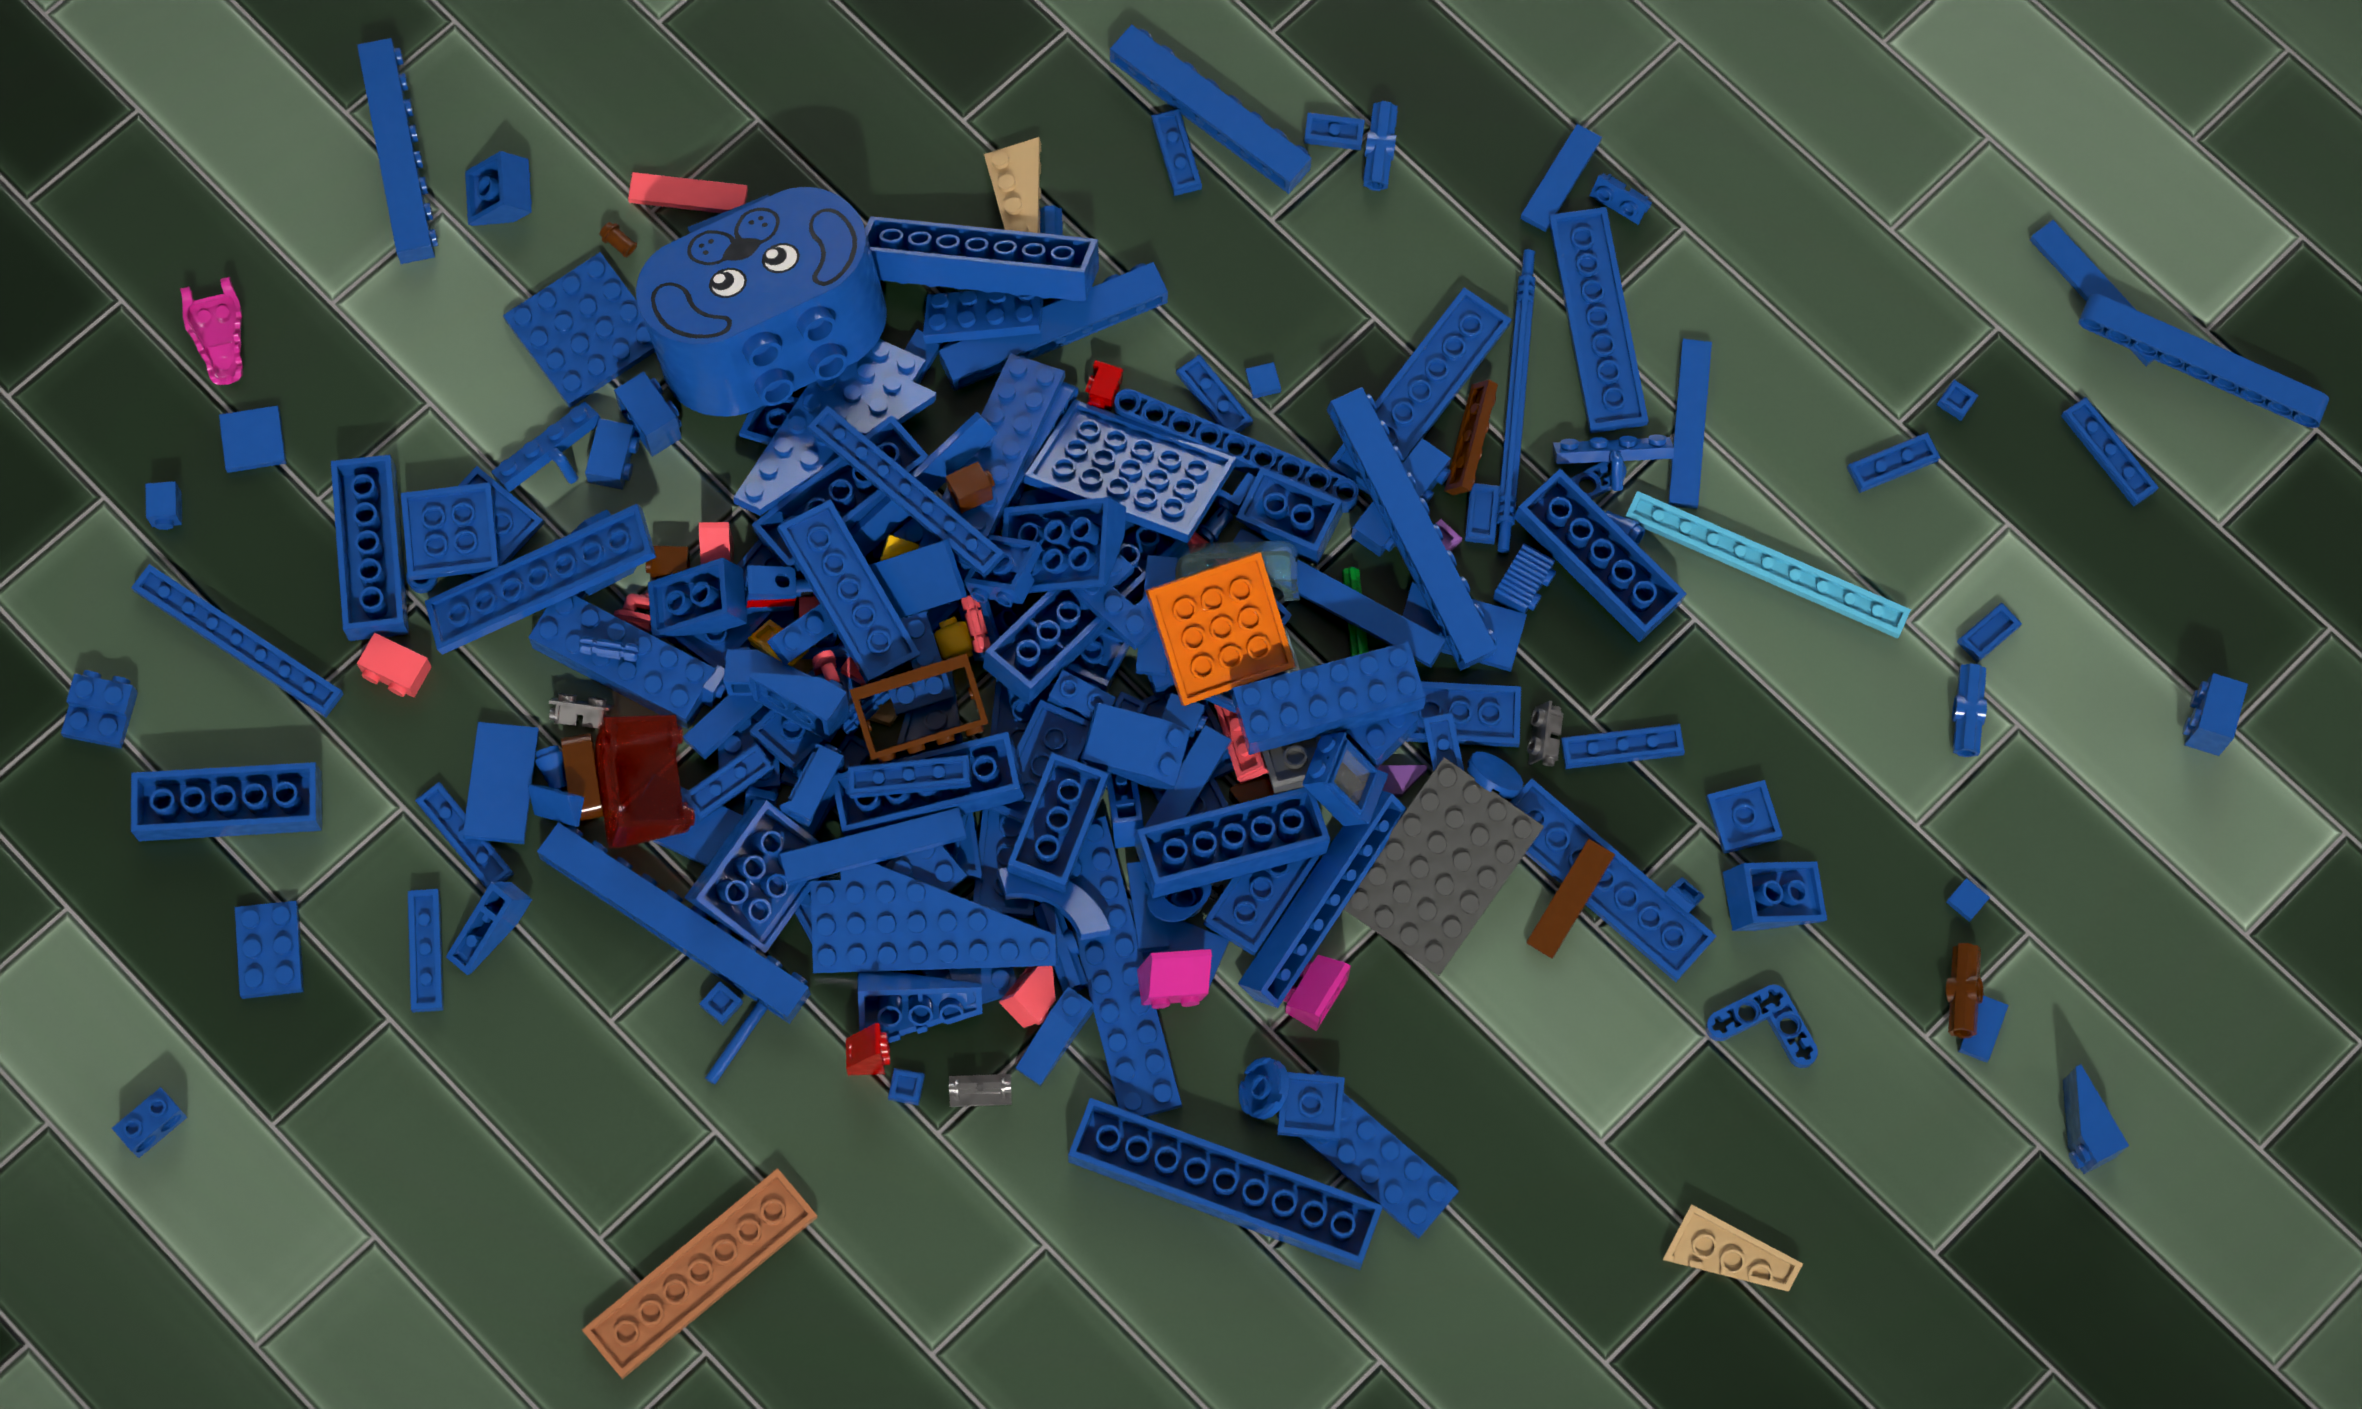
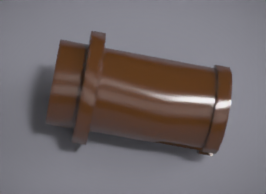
M608 222L599 233L602 241L611 244L624 257H629L635 251L637 243L619 229L620 226L617 223Z

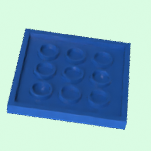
M601 252L503 315L508 326L569 408L655 352L637 300Z

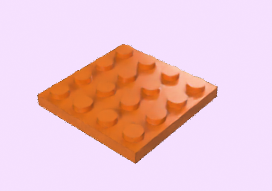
M1255 552L1146 590L1181 705L1186 706L1231 690L1234 687L1296 667L1261 552Z

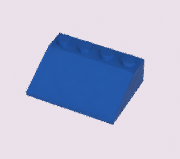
M1110 497L1004 508L1002 537L1039 542L1043 549L1031 571L1035 581L1028 593L1107 586L1125 536L1126 507Z
M754 800L684 898L702 910L707 916L725 925L734 934L749 941L761 952L766 953L810 892V881H818L820 878L788 885L780 854L816 845L820 842L767 800Z

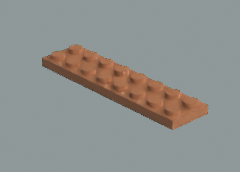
M777 1168L583 1328L582 1331L623 1380L818 1218V1216Z

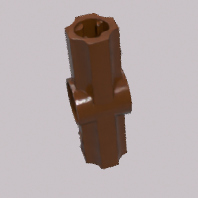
M1958 943L1957 946L1953 947L1952 973L1946 982V996L1950 1004L1948 1032L1951 1036L1971 1038L1977 1035L1978 1004L1982 1003L1984 995L1983 983L1980 977L1981 949L1978 945Z

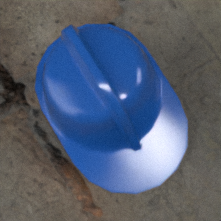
M1207 884L1153 899L1150 893L1147 906L1149 911L1160 920L1167 922L1183 921L1194 917L1201 911L1211 895L1212 885Z

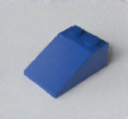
M1261 467L1236 516V520L1291 554L1318 565L1342 516V501Z
M723 557L648 582L652 636L658 639L722 632L747 624L743 568Z
M752 672L749 677L753 700L831 743L850 714L846 689L835 680L827 681L822 677Z
M1097 703L1080 760L1160 792L1175 787L1191 730L1164 719Z
M1817 862L1743 863L1723 872L1732 931H1756L1827 921Z
M2080 1064L2063 1079L2067 1142L2070 1151L2069 1158L2076 1169H2081L2082 1173L2086 1174L2115 1159L2129 1144Z

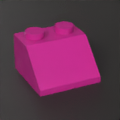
M1211 949L1151 953L1137 969L1141 1004L1151 1005L1153 1009L1169 1007L1170 1003H1181L1183 1007L1200 1004V1001L1209 992Z
M1317 955L1313 962H1308L1300 974L1303 979L1299 986H1292L1284 998V1002L1287 1003L1285 1013L1317 1031L1347 983L1351 965Z

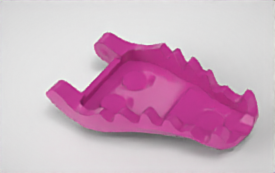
M230 276L220 279L223 294L195 301L190 287L180 288L185 328L193 339L200 356L205 361L210 380L217 385L234 383L240 380L243 375V365L240 356L242 310Z

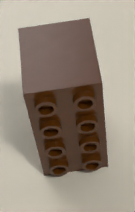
M967 653L850 689L871 760L878 758L879 763L896 759V752L907 749L908 754L925 750V743L934 740L937 741V745L954 741V734L965 731L966 735L970 736L983 732V725L989 724ZM962 667L965 668L970 688H968L971 700H975L980 719L876 751L870 733L872 728L869 719L866 720L860 699Z

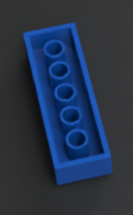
M892 414L865 435V437L910 474L929 457ZM838 456L755 521L752 526L757 538L783 567H794L797 577L802 572L777 530L779 525L831 499L848 530H851L886 495Z
M391 455L331 461L343 631L349 641L371 639L374 633L383 637L409 634L397 474Z
M1561 469L1518 507L1514 519L1639 643L1684 600L1687 593Z
M575 595L547 607L528 637L532 648L688 730L704 705L702 703L703 686L716 670V668ZM581 637H594L596 641L598 638L620 641L623 645H626V643L637 644L639 646L638 659L633 662L624 660V657L613 659L596 656V653L592 655L582 654L579 650Z
M1409 642L1234 687L1232 691L1233 704L1249 755L1424 709L1426 700Z
M1009 732L888 761L898 762L969 755L972 787L851 799L849 796L848 772L834 775L832 784L842 833L846 837L959 808L960 814L964 815L1025 800L1026 797L1015 745Z
M316 762L131 773V832L138 841L322 831V772Z
M1305 787L1138 829L1134 844L1153 899L1326 854L1330 837L1317 799Z

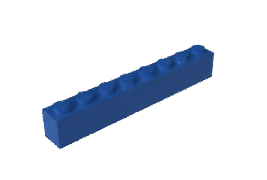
M1131 24L1110 48V62L1172 108L1179 109L1180 114L1288 194L1310 171L1312 157H1310L1309 152L1300 145L1295 146L1287 140L1286 135L1277 128L1272 129L1258 113L1248 111L1235 96H1228L1221 91L1215 81L1210 78L1205 79L1198 74L1192 64L1189 62L1183 63L1175 57L1174 52L1165 45L1160 46L1146 30L1137 29Z
M392 38L358 44L397 256L401 264L435 258L434 247L439 245L435 229H430L429 220L434 219L430 202L425 203L424 194H428V187L425 176L420 177L419 168L424 167L420 150L415 151L414 142H419L415 125H410L409 117L414 116L410 99L405 100L404 91L409 90L405 73L400 74L399 65H404L400 47H394Z
M1154 262L1147 265L1144 263L1138 264L1128 273L1120 276L1118 274L1109 276L1103 283L1091 287L1086 301L1073 302L1057 298L1051 301L1050 305L1043 307L1040 334L949 342L939 350L940 363L953 390L956 391L1002 372L1010 353L1031 360L1168 303V291Z
M1382 791L1370 824L1342 826L1328 847L1327 853L1322 856L1248 967L1238 985L1255 1001L1279 1008L1386 846L1393 828L1407 810L1392 793Z

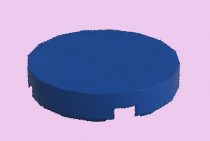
M1476 752L1472 754L1467 762L1469 775L1475 778V781L1489 792L1494 789L1500 792L1498 795L1502 798L1512 799L1517 797L1523 788L1524 783L1518 772L1507 762L1487 752Z
M1262 1057L1254 1060L1244 1072V1074H1247L1244 1082L1241 1081L1239 1085V1102L1246 1114L1265 1120L1273 1117L1280 1111L1286 1101L1289 1090V1076L1286 1067L1280 1061Z

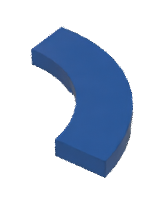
M1007 868L998 869L997 875L1005 900L1027 899L1040 903L1047 902L1061 910L1060 913L1073 925L1080 940L1110 935L1111 929L1102 910L1085 891L1069 881L1065 893L1011 874L1007 872Z

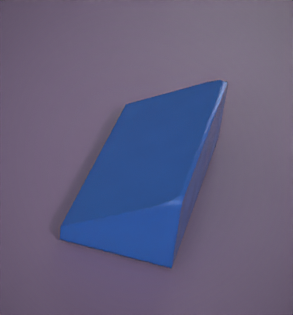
M528 784L534 815L579 827L584 803L583 796L544 785Z

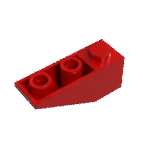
M875 1023L846 1038V1070L848 1076L885 1074V1065L891 1064L890 1046L887 1032L881 1031L880 1023Z

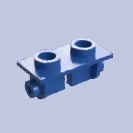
M1604 173L1602 175L1599 174L1589 196L1639 225L1644 213L1652 205V202L1648 200L1649 197L1642 195L1632 188L1629 192L1626 191V184L1612 177L1610 173L1608 175Z

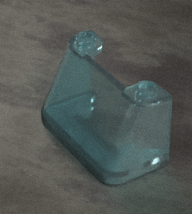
M1289 541L1198 543L1187 545L1179 554L1176 564V580L1255 552H1261L1266 571L1269 574L1271 587L1279 588L1284 595L1285 601L1300 600L1298 552L1294 544Z

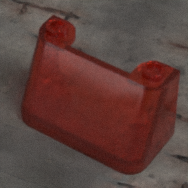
M676 715L604 717L596 738L595 754L609 848H623L686 833L691 826H694V809L689 808L687 802H682L676 750L678 744L683 742L682 726H677Z

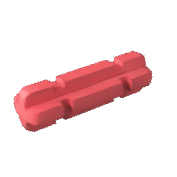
M968 595L961 599L963 611L967 612L964 616L971 638H974L971 641L973 650L976 653H983L991 646L990 639L985 636L988 632L982 610H978L981 607L980 602L975 601L971 595Z

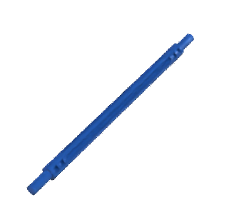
M1531 249L1523 251L1522 274L1518 277L1497 524L1500 525L1497 551L1500 553L1509 552L1511 526L1515 524L1514 516L1516 514L1536 278L1533 276L1535 251Z

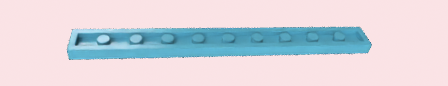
M1639 491L1636 492L1625 516L1640 522L1641 527L1897 639L1911 611L1907 607Z

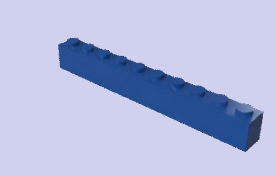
M1363 387L1330 401L1327 412L1461 671L1491 657L1497 650V639L1491 629L1487 630L1482 620L1484 615L1478 603H1473L1469 595L1470 587L1467 580L1463 576H1459L1455 568L1457 563L1453 553L1450 550L1447 551L1444 547L1442 532L1437 524L1433 525L1428 515L1430 510L1425 499L1419 498L1415 490L1416 482L1410 472H1406L1401 463L1403 458L1397 446H1392L1388 438L1390 434L1386 423L1383 420H1379L1374 411L1376 410V405L1370 394L1366 395Z
M557 823L537 850L542 861L755 1002L761 1003L790 1024L811 995L809 987L806 986L808 981L795 972L791 975L781 969L783 965L769 955L765 959L756 953L758 948L745 939L740 942L732 937L733 932L725 925L718 922L715 926L706 920L708 916L702 910L695 906L690 909L682 904L683 899L675 892L668 889L665 893L656 887L658 883L649 875L643 873L639 876L632 871L633 866L621 857L615 860L607 854L608 850L599 842L593 840L592 843H589L583 839L582 836L584 834L572 825L565 827L561 823Z

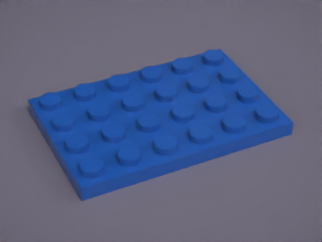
M1074 399L1026 472L1024 483L1071 501L1110 497L1126 507V521L1188 543L1234 469L1236 457Z

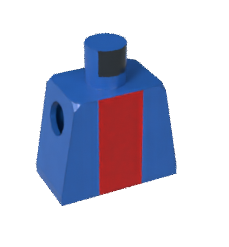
M747 566L744 581L747 614L792 610L795 607L796 597H813V591L807 580L796 579L794 567Z

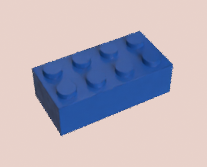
M1052 752L1008 861L1007 872L1065 893L1108 784L1109 773Z

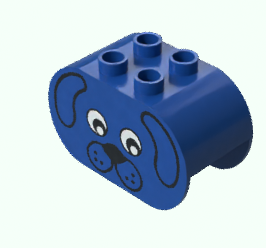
M797 187L783 190L663 246L646 261L641 269L636 286L637 304L669 390L684 406L698 413L711 416H737L752 412L764 405H779L785 402L794 391L817 381V379L825 381L836 378L847 366L863 358L875 346L883 333L887 318L885 298L866 231L859 214L840 196L814 187Z

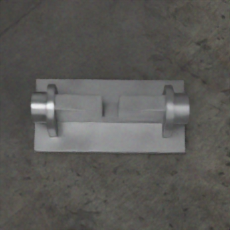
M558 694V698H553L549 701V704H556V709L551 708L549 713V720H554L555 724L576 726L578 715H583L582 727L602 730L604 727H610L611 715H606V711L613 709L614 705L606 704V699L589 697L588 702L576 700V695Z
M1552 701L1535 707L1532 713V736L1527 746L1529 753L1528 764L1530 765L1543 760V765L1554 766L1555 761H1558L1560 740L1550 738L1551 734L1561 735L1564 714L1561 712V707L1552 706Z
M1011 1074L949 1076L950 1107L1012 1105Z

